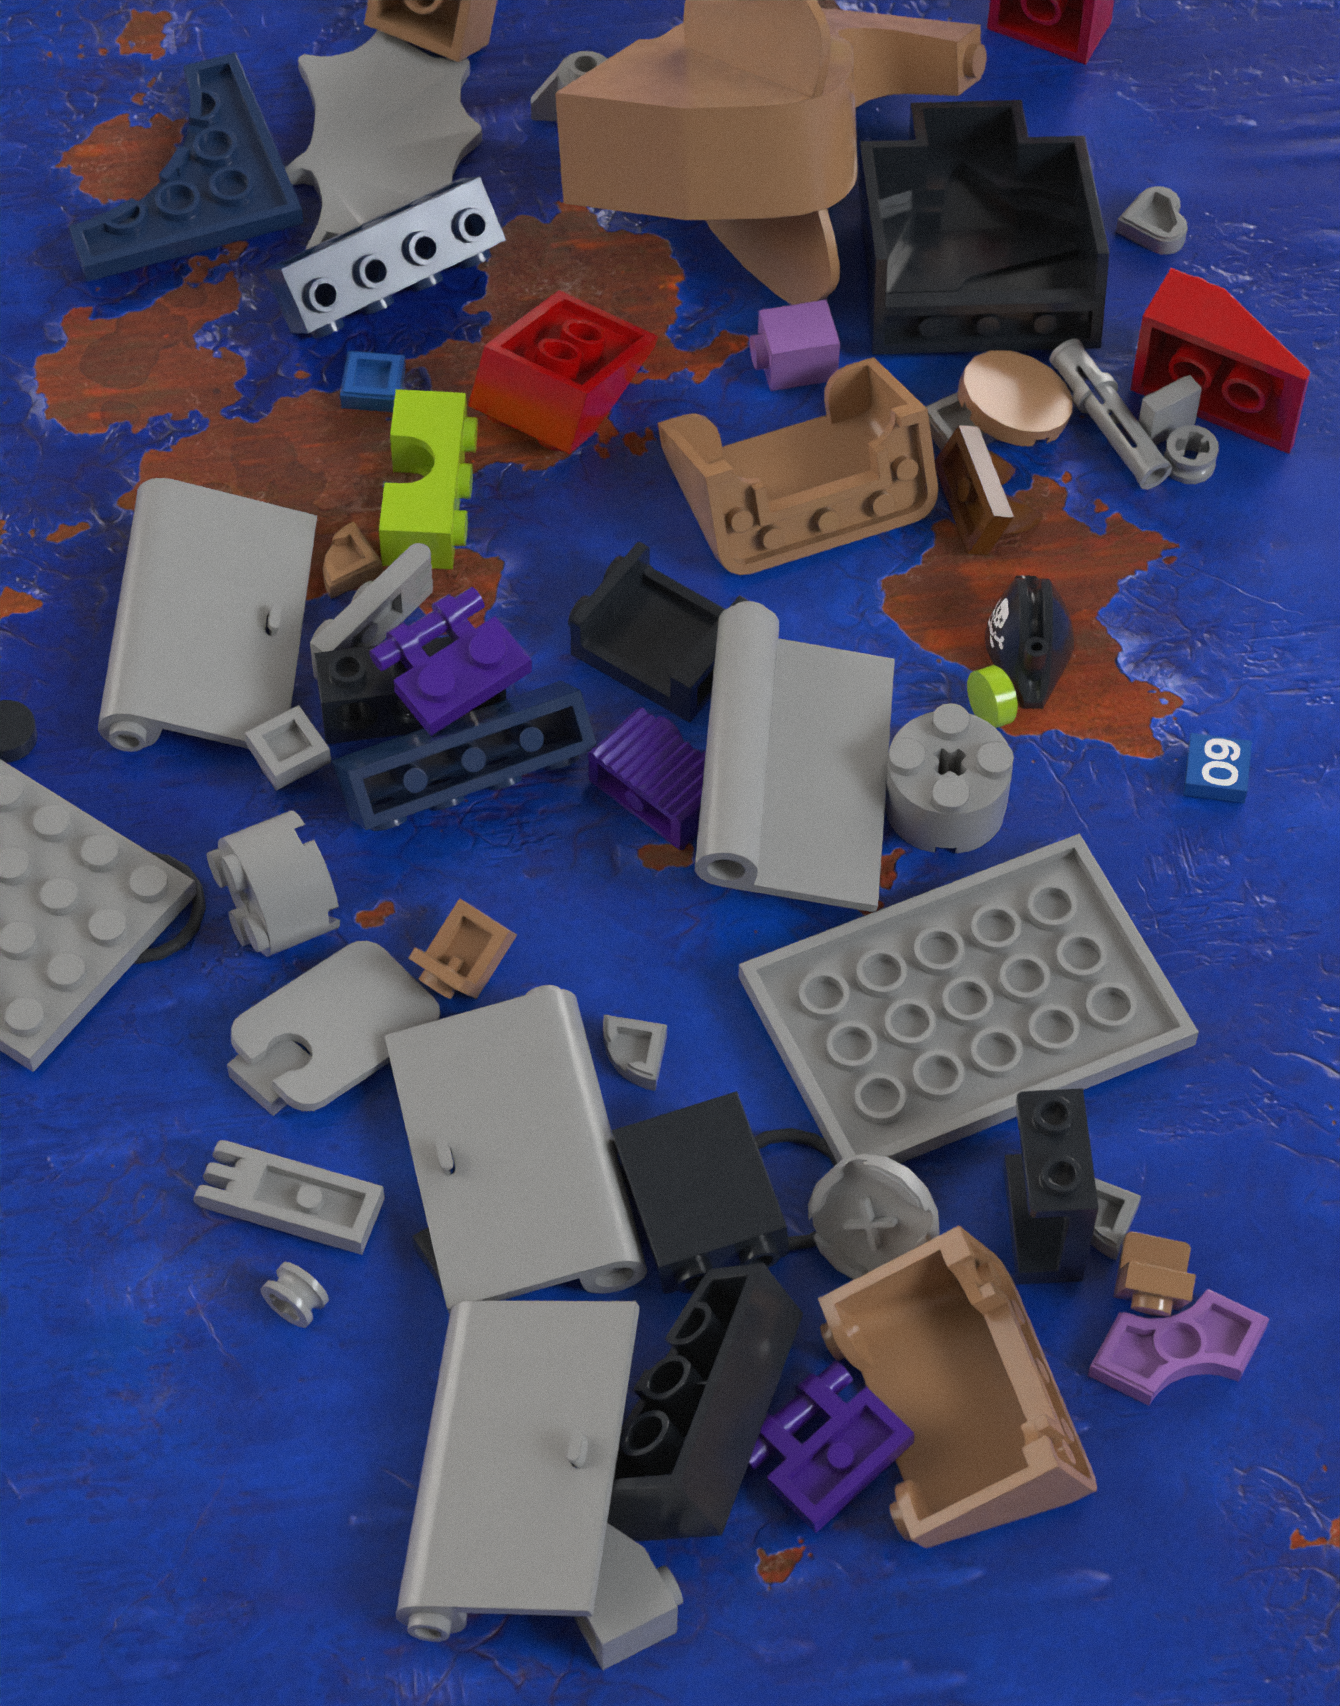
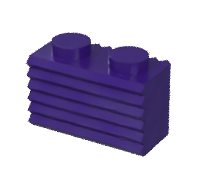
M638 707L588 752L589 781L679 850H684L689 842H693L695 836L698 835L706 751L700 753L699 749H693L689 742H684L678 728L665 717L659 716L655 719L652 714H647L643 707Z

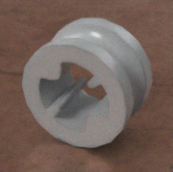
M1185 425L1171 432L1166 442V452L1164 454V458L1172 466L1169 476L1175 481L1184 484H1198L1211 477L1215 470L1216 458L1219 452L1218 441L1214 434L1206 428L1197 425ZM1186 450L1198 452L1196 459L1185 458Z
M283 1262L276 1270L278 1280L276 1282L268 1280L261 1288V1294L270 1307L281 1317L298 1327L306 1328L313 1320L311 1310L313 1308L322 1309L329 1301L328 1295L319 1282L308 1272L290 1262Z

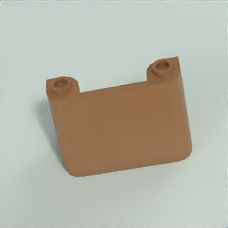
M874 357L846 365L838 369L829 378L824 390L826 415L722 447L717 427L703 415L696 413L685 414L658 422L662 450L714 556L730 573L737 575L753 574L912 524L926 517L934 508L938 499V482L928 409Z
M957 1226L818 1298L827 1321L820 1325V1331L830 1353L838 1361L846 1358L854 1367L862 1372L867 1387L914 1432L915 1442L896 1459L904 1482L896 1485L895 1497L897 1501L890 1504L892 1519L906 1541L912 1540L924 1548H930L1071 1504L1097 1491L1093 1470L1011 1276L1001 1260L962 1227Z

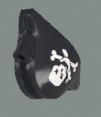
M1016 576L996 603L985 630V645L989 657L995 666L1004 670L1009 676L1016 692L1017 701L1023 709L1044 708L1071 659L1074 649L1072 621L1062 597L1050 579H1038L1036 576Z

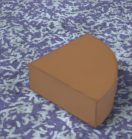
M354 521L344 526L334 535L332 545L325 555L323 578L330 599L352 590L367 581H371L383 573L381 560Z

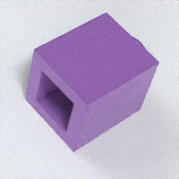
M827 299L759 310L758 334L750 336V351L754 368L756 370L764 369L770 391L828 382L829 378L838 370L840 341Z

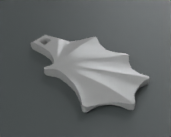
M377 30L369 41L354 51L335 56L320 57L303 54L299 57V72L309 89L315 109L314 131L307 151L293 160L285 170L292 185L303 183L313 186L319 195L322 205L319 223L306 250L452 182V175L460 160L482 141L481 126L467 115L460 103L461 87L470 75V62L468 58L457 62L450 58L431 57L410 45L407 41Z

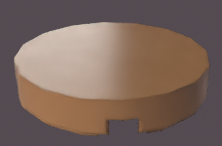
M988 351L975 356L965 367L958 383L957 398L961 407L965 403L972 412L969 419L976 426H979L981 431L1002 442L1017 446H1033L1036 440L1047 438L1046 443H1049L1058 438L1072 415L1073 398L1066 383L1052 368L1031 356L1017 352Z

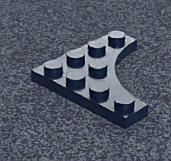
M236 52L183 66L185 82L190 95L189 129L183 147L178 146L170 161L158 174L159 183L139 201L130 198L108 212L68 226L71 242L86 282L303 224L301 205Z

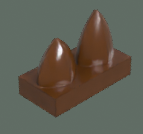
M958 425L935 459L936 473L967 554L988 555L1001 536L1015 535L1030 530L1043 519V514L1024 501L1004 493L1002 485L1012 478L1015 468L1004 458L987 449L979 426Z

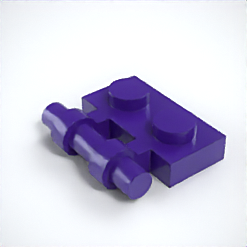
M473 587L468 588L456 597L450 594L442 597L432 604V612L409 626L401 623L386 632L387 640L369 650L372 661L380 671L388 669L399 661L407 668V672L394 679L395 693L430 736L532 672V659L496 616L477 628H474L467 618L485 607L482 597ZM446 632L453 640V643L429 657L421 647Z
M833 1361L818 1376L810 1373L795 1387L797 1395L773 1417L766 1414L747 1466L750 1470L754 1471L771 1455L781 1460L782 1463L767 1476L768 1487L815 1533L915 1442L914 1432L867 1386L847 1404L838 1396L853 1379L849 1372L837 1361ZM813 1416L823 1417L827 1422L802 1445L793 1437Z

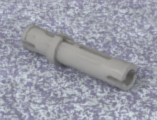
M1079 339L1067 340L1060 344L1053 351L1049 360L1073 391V403L1082 413H1089L1108 439L1110 445L1137 478V482L1142 489H1150L1161 484L1170 475L1172 466L1163 457L1140 422L1118 395V384L1112 375L1101 372L1085 351ZM1085 380L1090 381L1105 402L1104 404L1099 403L1084 382ZM1117 423L1123 426L1137 447L1133 448L1116 426Z

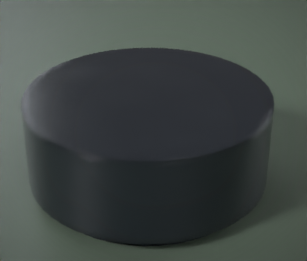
M0 700V759L8 763L28 755L36 745L38 733L33 713L27 706L13 700Z

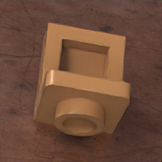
M459 898L426 952L415 947L408 958L424 968L419 980L443 996L451 999L456 990L477 999L517 934Z
M1128 1232L1123 1238L1113 1297L1132 1301L1131 1309L1157 1316H1171L1172 1309L1180 1310L1192 1301L1196 1274L1187 1273L1191 1251L1190 1245L1186 1242L1137 1232Z

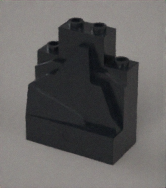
M1022 100L914 102L910 104L909 140L860 141L858 190L868 269L867 317L872 355L1055 350L1060 344L1071 339H1079L1084 349L1101 348L1110 253L1085 136L1029 137Z

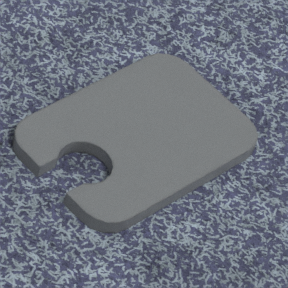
M356 941L342 948L240 1014L234 1020L231 1028V1044L250 1066L265 1058L268 1050L280 1041L293 1040L305 1046L311 1054L310 1062L301 1069L287 1071L274 1079L272 1089L294 1109L315 1111L390 1063L384 1035L439 1020L440 1007L436 1000L384 948L370 941Z

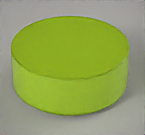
M992 665L971 672L967 681V692L975 716L982 718L995 728L1012 723L1017 715L1018 702L1014 686L1005 671L998 666Z

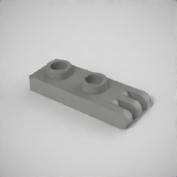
M422 543L411 545L374 581L365 582L355 593L352 602L334 620L328 619L318 627L310 642L314 678L317 679L314 653L379 645L386 638V632L401 624L433 592L431 551L427 545Z
M225 1140L217 1142L212 1155L217 1161L225 1165L213 1162L207 1165L203 1179L215 1187L208 1185L198 1186L193 1198L197 1205L214 1212L357 1254H363L385 1199L383 1186Z

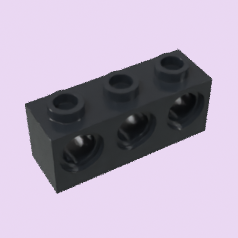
M449 636L437 637L421 648L431 657L452 644L453 640ZM377 645L314 653L326 744L406 735L424 728L395 693L394 679L408 671L401 661L384 671H380L369 654V650ZM506 689L469 712L506 700Z

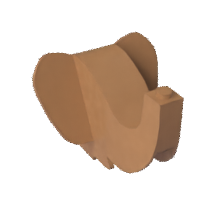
M686 0L684 3V23L677 25L658 38L638 39L555 93L564 204L681 220H705L712 232L737 260L777 296L792 305L824 300L836 289L840 277L836 240L827 208L842 200L854 187L858 177L855 108L868 100L887 95L959 96L979 81L985 70L987 56L986 49L981 44L980 25L858 11L823 9L817 0Z

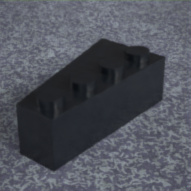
M764 1263L708 1269L665 1337V1340L671 1346L666 1357L656 1363L651 1369H645L633 1388L639 1400L621 1427L607 1523L635 1542L722 1536L803 1316V1312Z

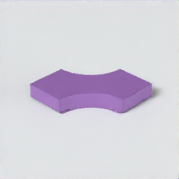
M1210 1289L1206 1290L1192 1307L1170 1317L1143 1318L1126 1312H1119L1090 1366L1088 1376L1148 1406L1162 1389L1172 1382L1187 1376L1210 1374L1227 1377L1239 1382L1267 1328L1270 1318Z

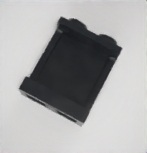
M638 541L625 557L619 555L610 563L604 574L603 582L590 597L587 595L582 596L572 608L568 618L571 655L690 723L712 695L719 616L725 609L652 568L650 565V547ZM739 595L731 606L749 600Z
M1083 1088L1021 1091L1016 1097V1112L1022 1154L1005 1155L1003 1163L1016 1284L1082 1282L1099 1210Z
M737 1091L611 1130L624 1182H628L656 1263L659 1282L664 1294L678 1290L682 1293H693L708 1269L764 1263L767 1268H770L780 1258L789 1254L787 1225Z

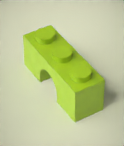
M399 389L395 391L390 433L393 472L416 473L424 476V478L412 483H384L379 525L382 566H390L411 545L422 543L430 548L433 569L453 570L455 546H466L468 512L459 510L460 499H471L473 465L471 463H464L465 452H476L478 432L477 417H467L466 393Z

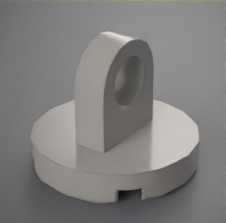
M860 1154L840 1160L815 1184L808 1203L809 1220L813 1217V1226L817 1232L813 1238L819 1252L837 1271L854 1280L939 1236L938 1210L928 1188L909 1168L888 1157Z

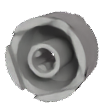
M953 703L943 704L936 708L934 712L918 716L905 724L892 740L887 761L885 809L888 821L894 831L912 846L934 853L935 847L956 848L955 853L969 852L990 841L1003 823L1013 770V752L1001 733L987 721L969 714L964 707Z
M292 810L220 838L218 849L207 853L208 864L215 881L220 888L228 886L236 909L229 911L228 914L238 941L242 946L251 944L256 952H261L266 957L340 927V919L328 915V911L338 908L339 905L325 861L315 840L302 844L294 829L305 825V823Z

